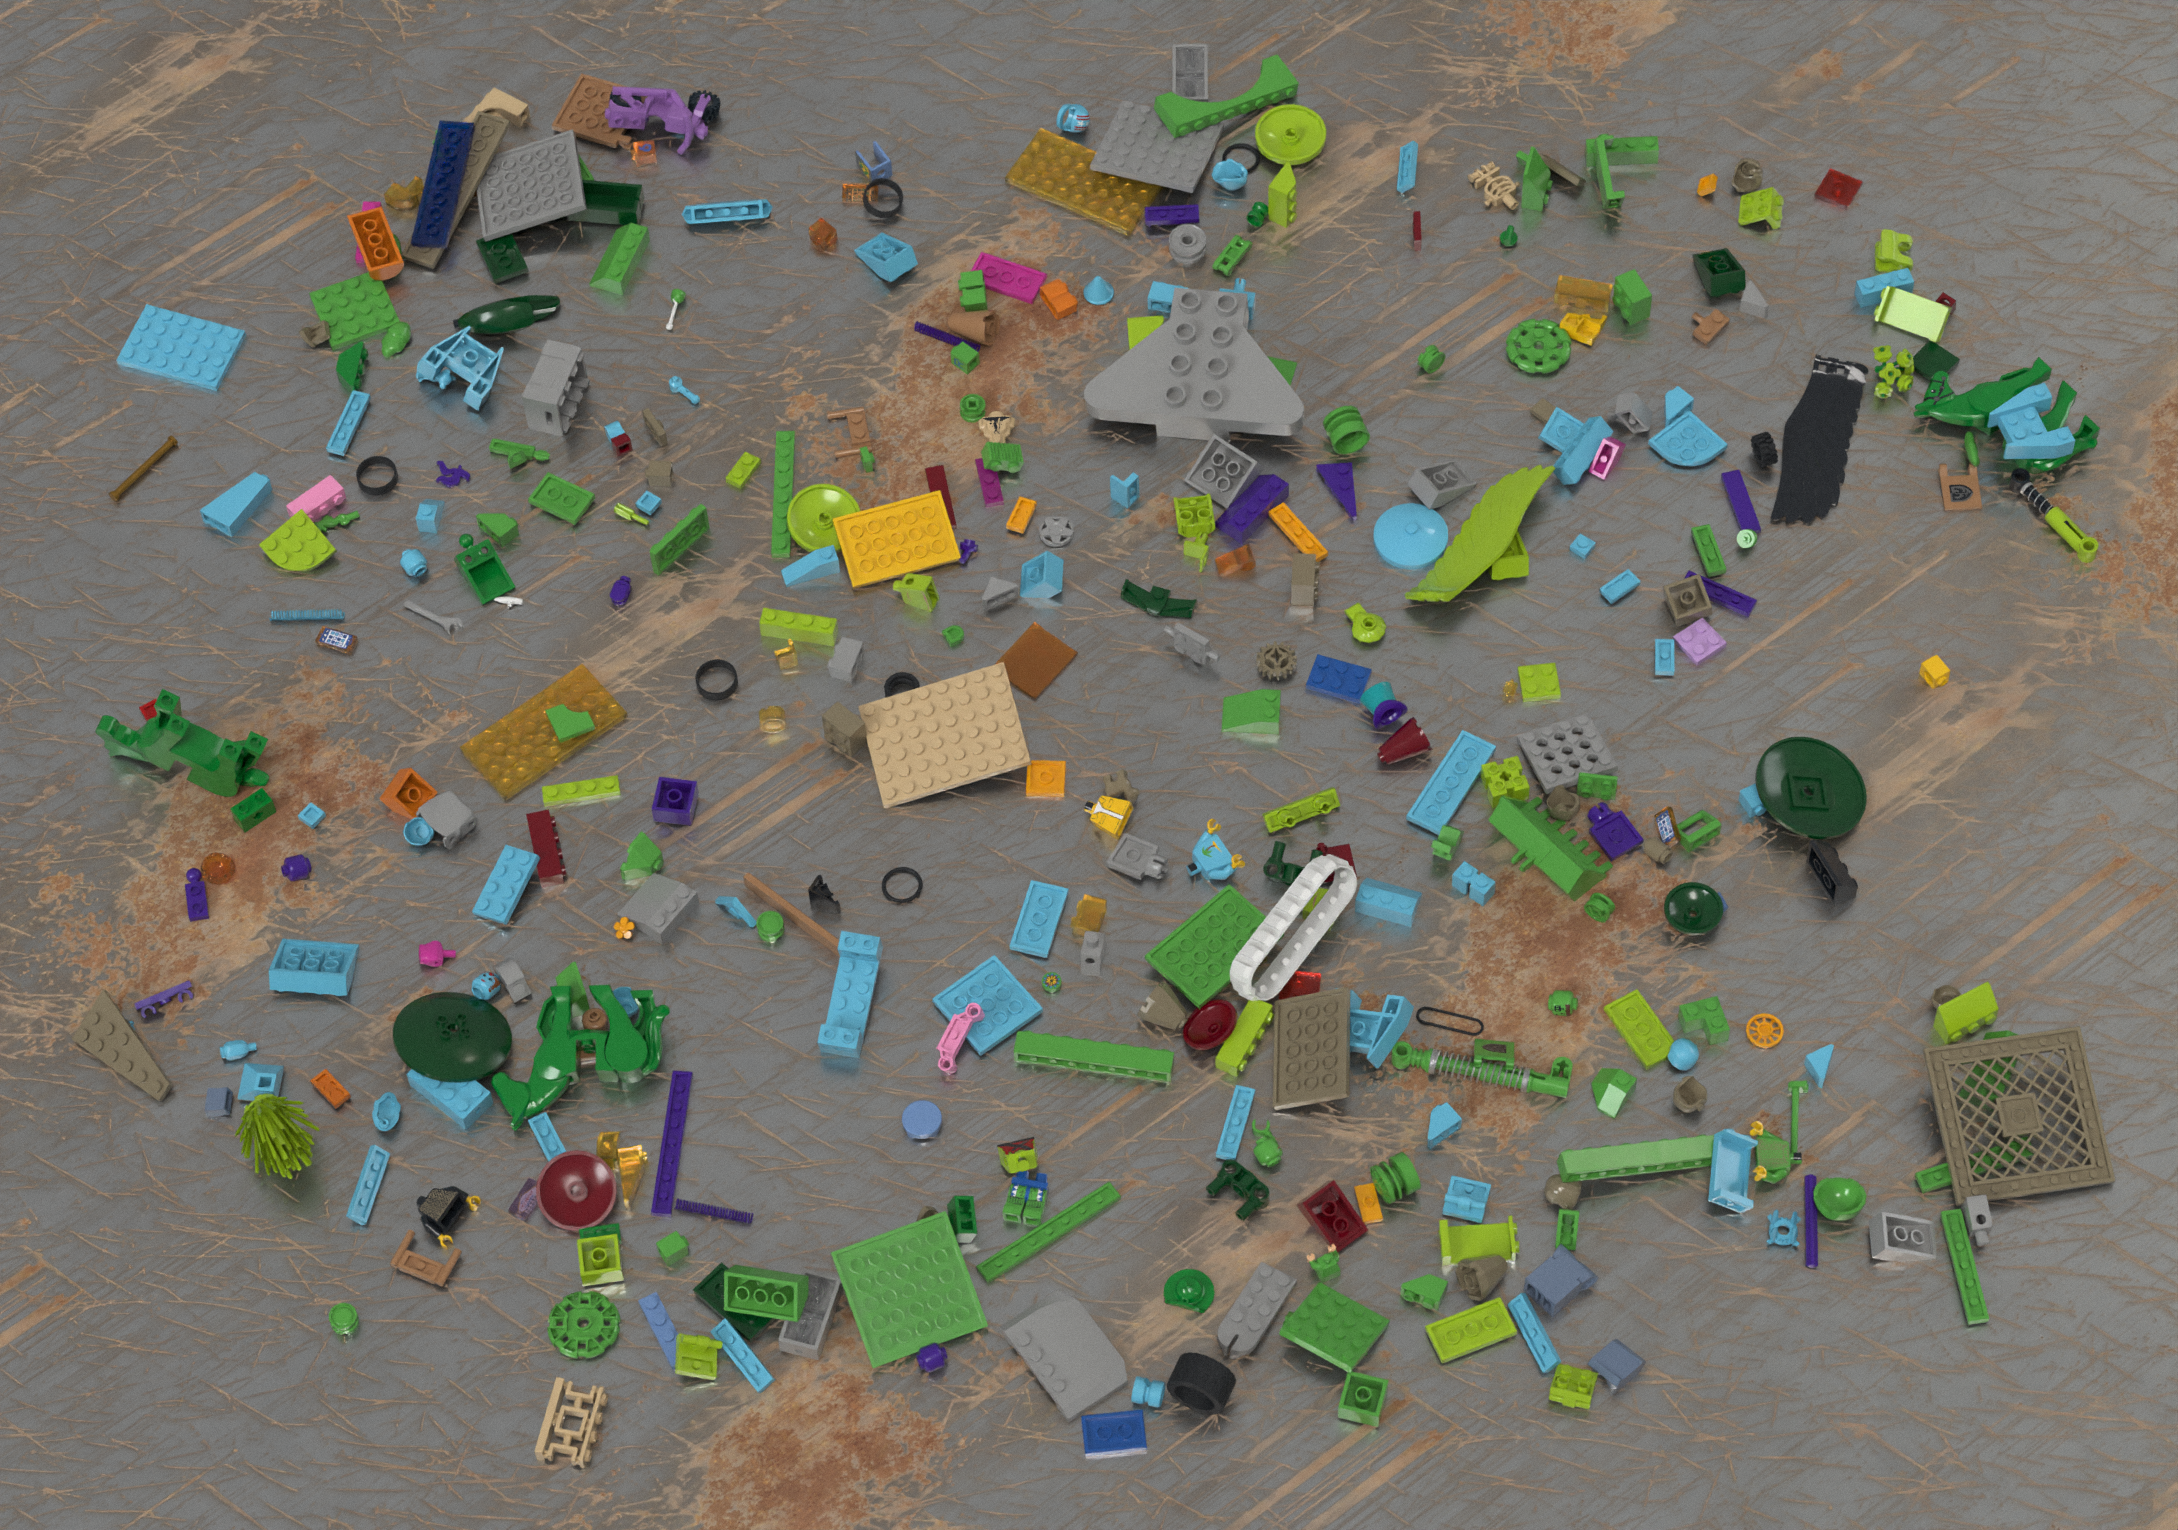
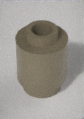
M1657 837L1648 838L1643 845L1644 853L1657 863L1666 864L1672 857L1673 852L1670 850V847Z

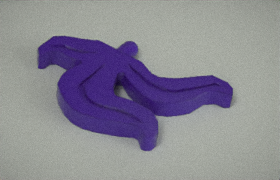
M437 461L441 474L444 475L436 479L437 483L441 482L447 487H454L459 485L461 478L466 479L467 482L470 481L471 476L462 469V465H459L458 468L448 469L443 461Z

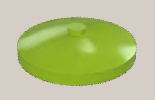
M1294 104L1281 105L1270 109L1259 119L1255 128V141L1259 151L1269 160L1284 165L1286 162H1289L1291 165H1297L1312 160L1322 151L1326 142V127L1322 118L1307 107Z
M831 484L811 485L798 492L790 502L787 512V527L794 541L805 550L813 552L817 549L834 545L835 551L838 553L841 552L832 519L859 512L860 508L852 495L838 486Z

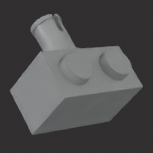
M1635 392L1618 395L1616 410L1608 411L1607 418L1610 423L1621 420L1633 434L1650 430L1652 411Z

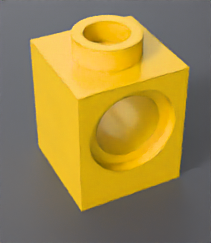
M1936 654L1921 663L1919 674L1932 689H1935L1938 686H1944L1948 682L1950 669Z

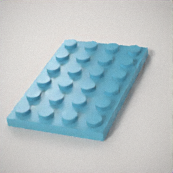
M146 304L117 358V363L217 391L246 336V332L241 329Z

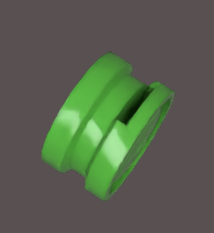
M1435 345L1425 348L1424 354L1421 352L1417 359L1419 361L1417 364L1424 368L1428 374L1437 371L1446 358V355L1443 352H1439Z
M977 394L964 396L960 401V415L962 419L971 423L978 422V420L985 416V400Z
M1593 893L1590 900L1584 905V910L1592 919L1598 922H1606L1610 914L1614 912L1615 905L1607 896L1601 893Z
M766 911L757 918V931L762 940L774 942L783 936L785 931L784 921L779 913Z
M339 1303L330 1310L329 1322L333 1331L337 1334L349 1335L358 1328L359 1317L351 1304Z

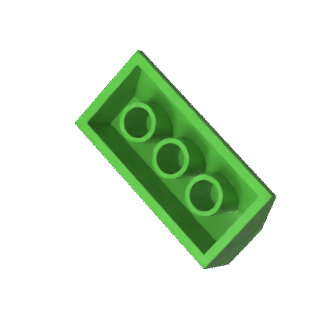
M630 223L618 228L589 286L623 295L650 242L648 227Z
M2008 1030L1987 1032L1983 1040L2018 1034ZM2012 1058L2002 1060L2008 1064ZM2014 1060L2011 1066L2015 1068L2018 1061ZM1985 1061L1982 1063L1989 1067L1992 1061ZM1995 1062L1991 1069L2001 1075L2005 1068ZM1977 1065L1972 1070L1980 1078L1985 1073ZM2007 1071L2003 1077L2010 1081L2012 1073ZM1989 1073L1984 1078L1992 1086L1997 1081ZM1969 1076L1965 1080V1084L1973 1089L1978 1083ZM1999 1082L1996 1087L2002 1093H2005L2007 1088L2002 1082ZM1980 1084L1976 1091L1986 1097L1990 1090ZM1963 1088L1961 1089V1092L1959 1094V1096H1961L1965 1100L1970 1095V1093ZM1992 1092L1988 1099L1994 1103V1099L1999 1097ZM1972 1096L1969 1103L1979 1107L1982 1101ZM1984 1104L1982 1107L1983 1109H1986L1988 1111H1994L1991 1107H1989L1986 1104Z
M734 1265L724 1271V1311L794 1322L800 1320L808 1298V1276Z

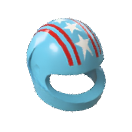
M1064 104L1058 112L1056 124L1063 131L1081 133L1088 128L1090 115L1082 105ZM1069 109L1067 120L1063 125L1064 114Z

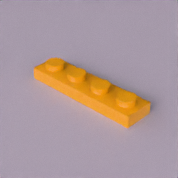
M1284 502L1269 511V517L1303 554H1316V562L1328 556V551Z

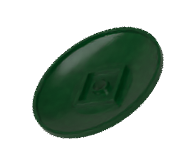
M1789 737L1771 745L1758 762L1755 781L1759 798L1770 815L1788 830L1808 838L1831 839L1842 836L1852 830L1862 818L1867 802L1863 778L1853 762L1834 746L1810 737ZM1804 789H1807L1812 795H1807Z
M439 992L422 996L402 1009L394 1023L393 1044L402 1061L417 1073L443 1082H469L486 1077L502 1066L511 1050L512 1033L506 1018L490 1003L464 993ZM449 1029H456L457 1032H451Z

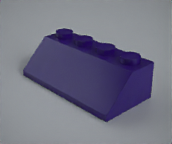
M1275 474L1259 475L1215 521V527L1243 545L1267 520L1269 511L1289 497V483Z

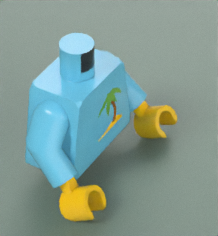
M1210 819L1207 822L1208 829L1204 831L1193 848V863L1186 866L1190 876L1200 872L1205 880H1225L1237 870V867L1243 868L1245 866V862L1240 860L1243 856L1235 854L1232 857L1218 835L1213 834V832H1218L1221 829L1220 824H1216L1213 828V824L1216 822L1215 819Z

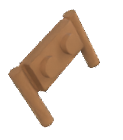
M863 406L827 412L828 420L847 417L852 448L835 451L836 458L860 454V448L867 446L869 452H872Z
M408 1230L389 1264L394 1268H399L402 1272L432 1284L443 1286L462 1251L455 1248L446 1265H443L407 1250L415 1235L414 1231Z

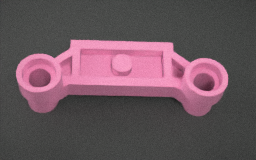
M970 1003L966 1007L965 1012L953 1015L936 1048L940 1051L941 1056L938 1066L945 1073L953 1074L957 1071L955 1057L973 1023L984 1019L983 1009L977 1003Z

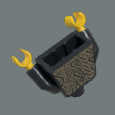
M455 1186L442 1189L434 1188L427 1197L420 1196L417 1199L418 1212L421 1214L420 1220L424 1229L435 1239L438 1238L444 1250H448V1247L443 1243L450 1241L453 1244V1241L449 1235L444 1236L442 1233H447L467 1203H469L471 1211H477L478 1209L476 1205L472 1204L473 1202L481 1204L478 1196L469 1197L468 1193Z

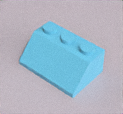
M1366 878L1361 883L1355 900V912L1411 927L1422 893Z

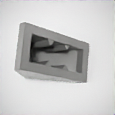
M1749 280L1741 299L1739 311L1766 318L1769 305L1753 281Z
M991 577L982 597L984 611L1019 597L1017 584Z

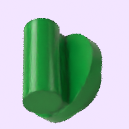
M1511 225L1500 235V242L1505 246H1513L1518 241V236Z

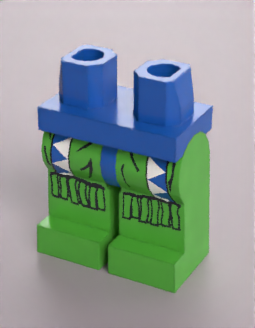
M1028 1171L1017 1172L1016 1177H1012L1007 1201L1002 1212L1003 1220L1021 1223L1023 1218V1223L1026 1225L1038 1227L1042 1224L1049 1193L1047 1174L1037 1173L1035 1181L1029 1180Z

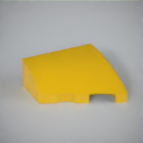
M1567 313L1560 321L1559 328L1565 329L1571 339L1592 346L1607 321V316L1602 315L1601 319L1591 318L1590 314Z

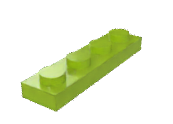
M618 775L542 787L545 807L621 795Z

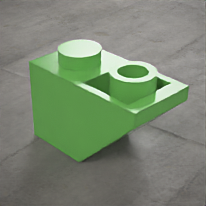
M1427 1274L1402 1283L1400 1296H1403L1407 1301L1418 1302L1427 1309L1439 1310L1448 1290V1281Z

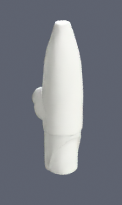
M497 597L494 599L499 603L507 604L508 607L514 604L523 605L524 601L516 597Z

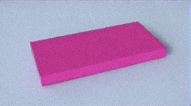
M984 252L980 253L971 271L982 270L985 289L1030 304L1034 303L1040 292V287L1043 286L1047 279L1046 273Z

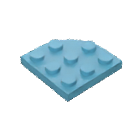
M1690 410L1652 437L1648 443L1663 458L1671 463L1682 466H1697L1707 463L1726 450L1728 446L1723 439Z

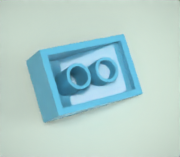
M880 233L854 250L855 254L880 278L889 282L898 279L900 275L912 270L918 264L911 245L884 233Z

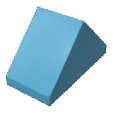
M1832 1044L1818 1049L1805 1057L1804 1066L1820 1088L1823 1087L1833 1054L1834 1045Z

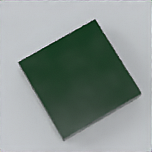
M1929 340L1913 356L1914 371L1931 381L1934 373L1938 371L1949 373L1959 363L1960 359Z

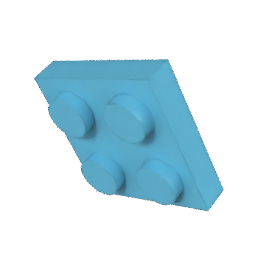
M1556 407L1538 438L1563 453L1584 423Z

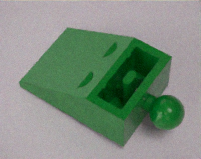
M463 534L459 538V544L467 550L456 555L454 561L482 605L514 589L515 585L489 539L473 546V537L470 534ZM485 548L487 554L482 553L481 549ZM471 557V562H466L465 558Z

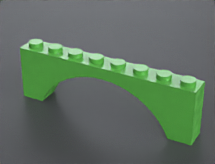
M1277 54L1262 60L1260 77L1256 84L1246 93L1236 98L1221 102H1199L1183 98L1173 92H1168L1155 98L1154 110L1174 138L1196 130H1201L1207 126L1215 125L1224 120L1232 119L1241 114L1261 109L1264 106L1281 100L1292 98L1297 95L1299 83Z

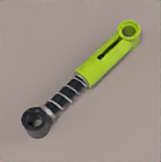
M2023 468L2015 469L2010 478V490L2013 493L2027 496L2028 501L2033 502L2034 507H2038L2039 512L2045 514V521L2077 552V557L2080 561L2085 563L2094 561L2099 546L2097 540L2088 537L2058 506L2053 507L2054 505H2051L2048 499H2045L2042 493L2040 494L2036 490L2037 488H2034L2027 470Z

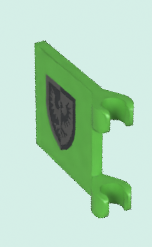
M1475 1039L1473 1067H1481L1482 1059L1506 1061L1505 1070L1513 1071L1515 1060L1514 1042Z

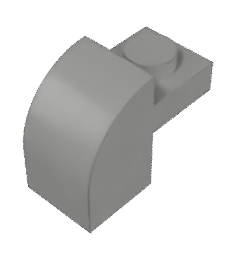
M509 957L492 966L514 1003L532 993L521 969L512 958Z

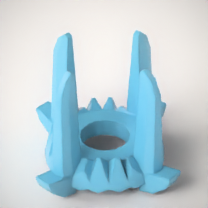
M1775 1210L1773 1215H1768L1767 1218L1771 1223L1768 1230L1770 1239L1766 1242L1769 1245L1773 1243L1779 1245L1791 1244L1795 1247L1800 1245L1796 1239L1798 1236L1797 1224L1801 1219L1797 1216L1796 1211L1793 1212L1791 1219L1787 1217L1778 1218V1210ZM1785 1226L1789 1229V1233L1781 1235L1778 1232V1228Z

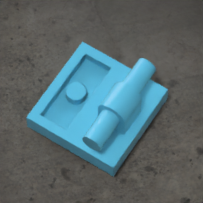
M1452 1175L1448 1192L1445 1195L1442 1214L1482 1223L1491 1184Z

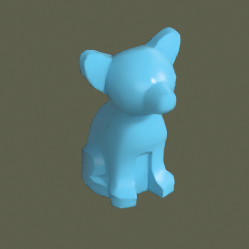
M419 360L417 365L416 379H419L418 382H422L423 380H430L429 378L418 372V367L421 361ZM445 369L432 382H439L440 388L445 389L451 381L456 380V377L450 374L451 370Z

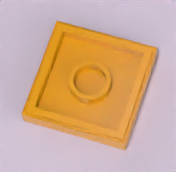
M1031 760L1032 764L1027 766L1026 796L1064 797L1066 761Z

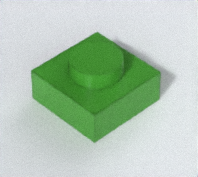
M867 446L860 448L861 460L866 473L873 471L872 464L875 463L873 453H869Z

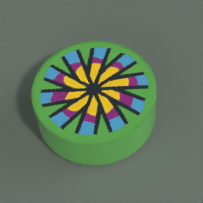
M1049 972L1043 976L1042 987L1045 991L1054 993L1061 988V977L1057 973Z

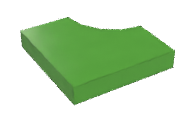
M564 704L545 710L560 743L595 730L588 711L581 713L573 712L567 709Z

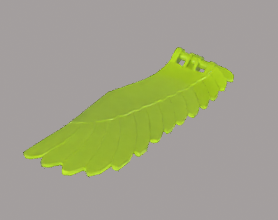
M1537 465L1531 470L1528 467H1524L1513 475L1511 473L1505 475L1496 485L1490 486L1483 495L1481 502L1477 503L1471 510L1470 519L1462 524L1461 533L1457 534L1453 544L1446 548L1443 558H1439L1436 561L1434 570L1429 571L1426 579L1421 580L1417 587H1413L1410 592H1406L1404 594L1405 598L1418 601L1426 600L1428 602H1438L1440 600L1442 602H1449L1477 579L1504 554L1534 495L1552 474L1555 467L1548 466L1543 469L1541 465Z

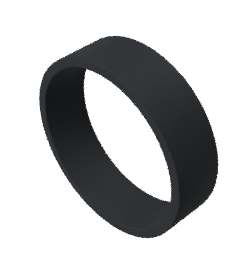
M878 178L871 181L866 186L863 194L864 207L870 214L878 218L894 216L900 210L903 202V192L899 185L886 178ZM885 185L892 188L898 194L900 204L894 210L879 211L869 204L866 193L873 186Z
M373 456L365 459L360 463L356 471L360 489L369 495L378 496L386 494L398 482L395 464L384 456ZM374 464H385L394 470L392 480L388 484L377 488L365 486L360 481V476L367 467Z
M715 659L707 661L696 672L697 689L706 699L714 701L723 700L730 697L737 689V672L734 666L725 660ZM722 667L730 670L734 674L735 679L727 690L712 693L704 690L699 685L701 675L708 669Z

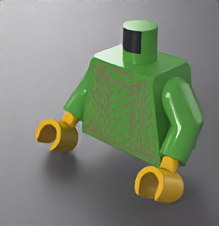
M1759 1121L1750 1124L1754 1128L1750 1130V1135L1758 1136L1756 1137L1758 1145L1755 1146L1756 1168L1752 1171L1757 1173L1754 1177L1755 1181L1762 1180L1776 1184L1790 1174L1791 1164H1802L1801 1152H1790L1788 1141H1784L1763 1129V1125Z

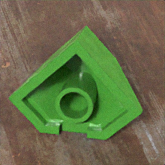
M642 831L629 845L627 863L623 862L620 868L622 879L626 881L648 877L659 871L663 866L662 852Z
M1601 1068L1591 1082L1597 1109L1615 1119L1636 1090L1637 1078L1622 1069Z

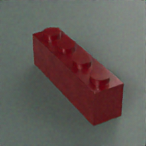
M549 809L526 814L534 854L540 857L537 870L541 887L546 888L565 884L563 876L567 875L564 864H560V860L563 859L561 848L557 849L556 845L560 843L558 832L553 830L554 827H557L555 817L550 816Z

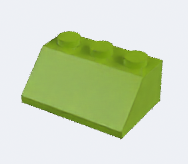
M1286 162L1268 186V219L1285 228L1297 218L1296 180L1289 162Z
M1987 981L1937 1007L1933 1027L1946 1044L1952 1041L1957 1042L1965 1034H1972L1985 1024L1990 1025L1997 1019L1999 1008L1990 983Z

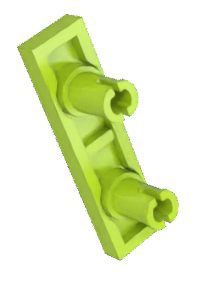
M1331 787L1262 813L1267 831L1271 833L1284 827H1293L1297 822L1315 815L1327 814L1331 809L1339 807L1340 803L1335 788Z

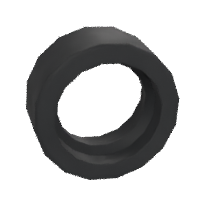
M895 673L885 682V698L893 696L891 690L896 685L908 684L913 689L920 687L919 681L910 673Z

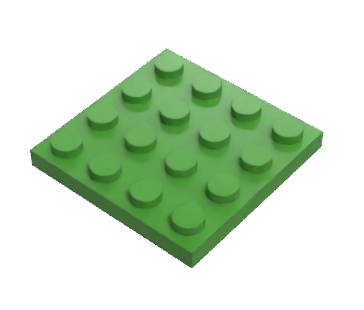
M369 273L309 293L320 322L325 320L329 323L330 338L328 340L332 350L387 332L389 327L400 322L382 280L372 279Z
M1319 1282L1282 1326L1279 1334L1351 1373L1389 1326L1390 1320Z

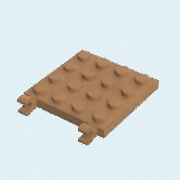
M581 73L552 123V129L562 133L573 129L576 137L617 148L620 145L626 150H631L633 146L630 143L632 138L624 136L628 128H609L608 119H605V108L609 106L612 87L627 86ZM641 96V98H642V101H641V102H642V104H644L645 98H647V97H646V96Z

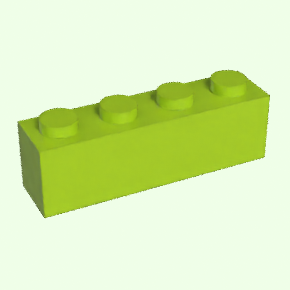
M763 608L759 622L761 635L835 646L838 635L837 619Z
M1262 1000L1248 1001L1237 1020L1234 1031L1224 1042L1215 1058L1216 1068L1235 1077L1238 1076L1240 1071L1243 1072L1245 1070L1247 1058L1249 1055L1252 1056L1254 1054L1257 1041L1262 1040L1265 1034L1266 1025H1270L1273 1021V1005Z

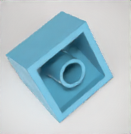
M1046 551L1022 564L1020 596L1025 598H1050L1061 592L1064 560Z

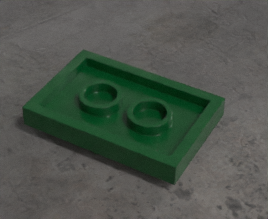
M512 233L486 242L484 238L476 240V245L495 284L529 272Z

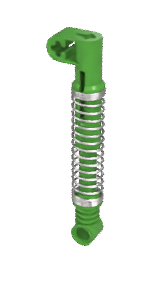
M1404 1041L1396 1042L1392 1048L1391 1057L1393 1066L1399 1069L1410 1067L1411 1064L1412 1067L1416 1065L1417 1068H1420L1421 1066V1069H1424L1429 1074H1435L1436 1069H1438V1075L1443 1070L1445 1071V1077L1447 1072H1451V1078L1454 1073H1458L1457 1079H1459L1460 1074H1463V1080L1468 1075L1470 1076V1082L1473 1077H1476V1083L1478 1081H1482V1084L1488 1082L1489 1086L1493 1083L1495 1087L1498 1084L1501 1085V1088L1503 1086H1508V1089L1513 1087L1514 1091L1518 1088L1523 1093L1533 1091L1567 1098L1573 1068L1572 1061L1566 1057H1558L1554 1060L1550 1075L1535 1072L1534 1069L1527 1067L1524 1070L1523 1066L1519 1069L1517 1065L1514 1066L1513 1071L1505 1070L1504 1062L1499 1065L1498 1061L1494 1064L1492 1060L1486 1062V1059H1483L1481 1067H1473V1056L1467 1061V1055L1461 1060L1460 1054L1455 1059V1054L1452 1053L1449 1058L1448 1051L1442 1056V1051L1430 1048L1425 1050V1052H1423V1049L1418 1051V1048L1413 1050V1047ZM1560 1071H1563V1077H1559Z

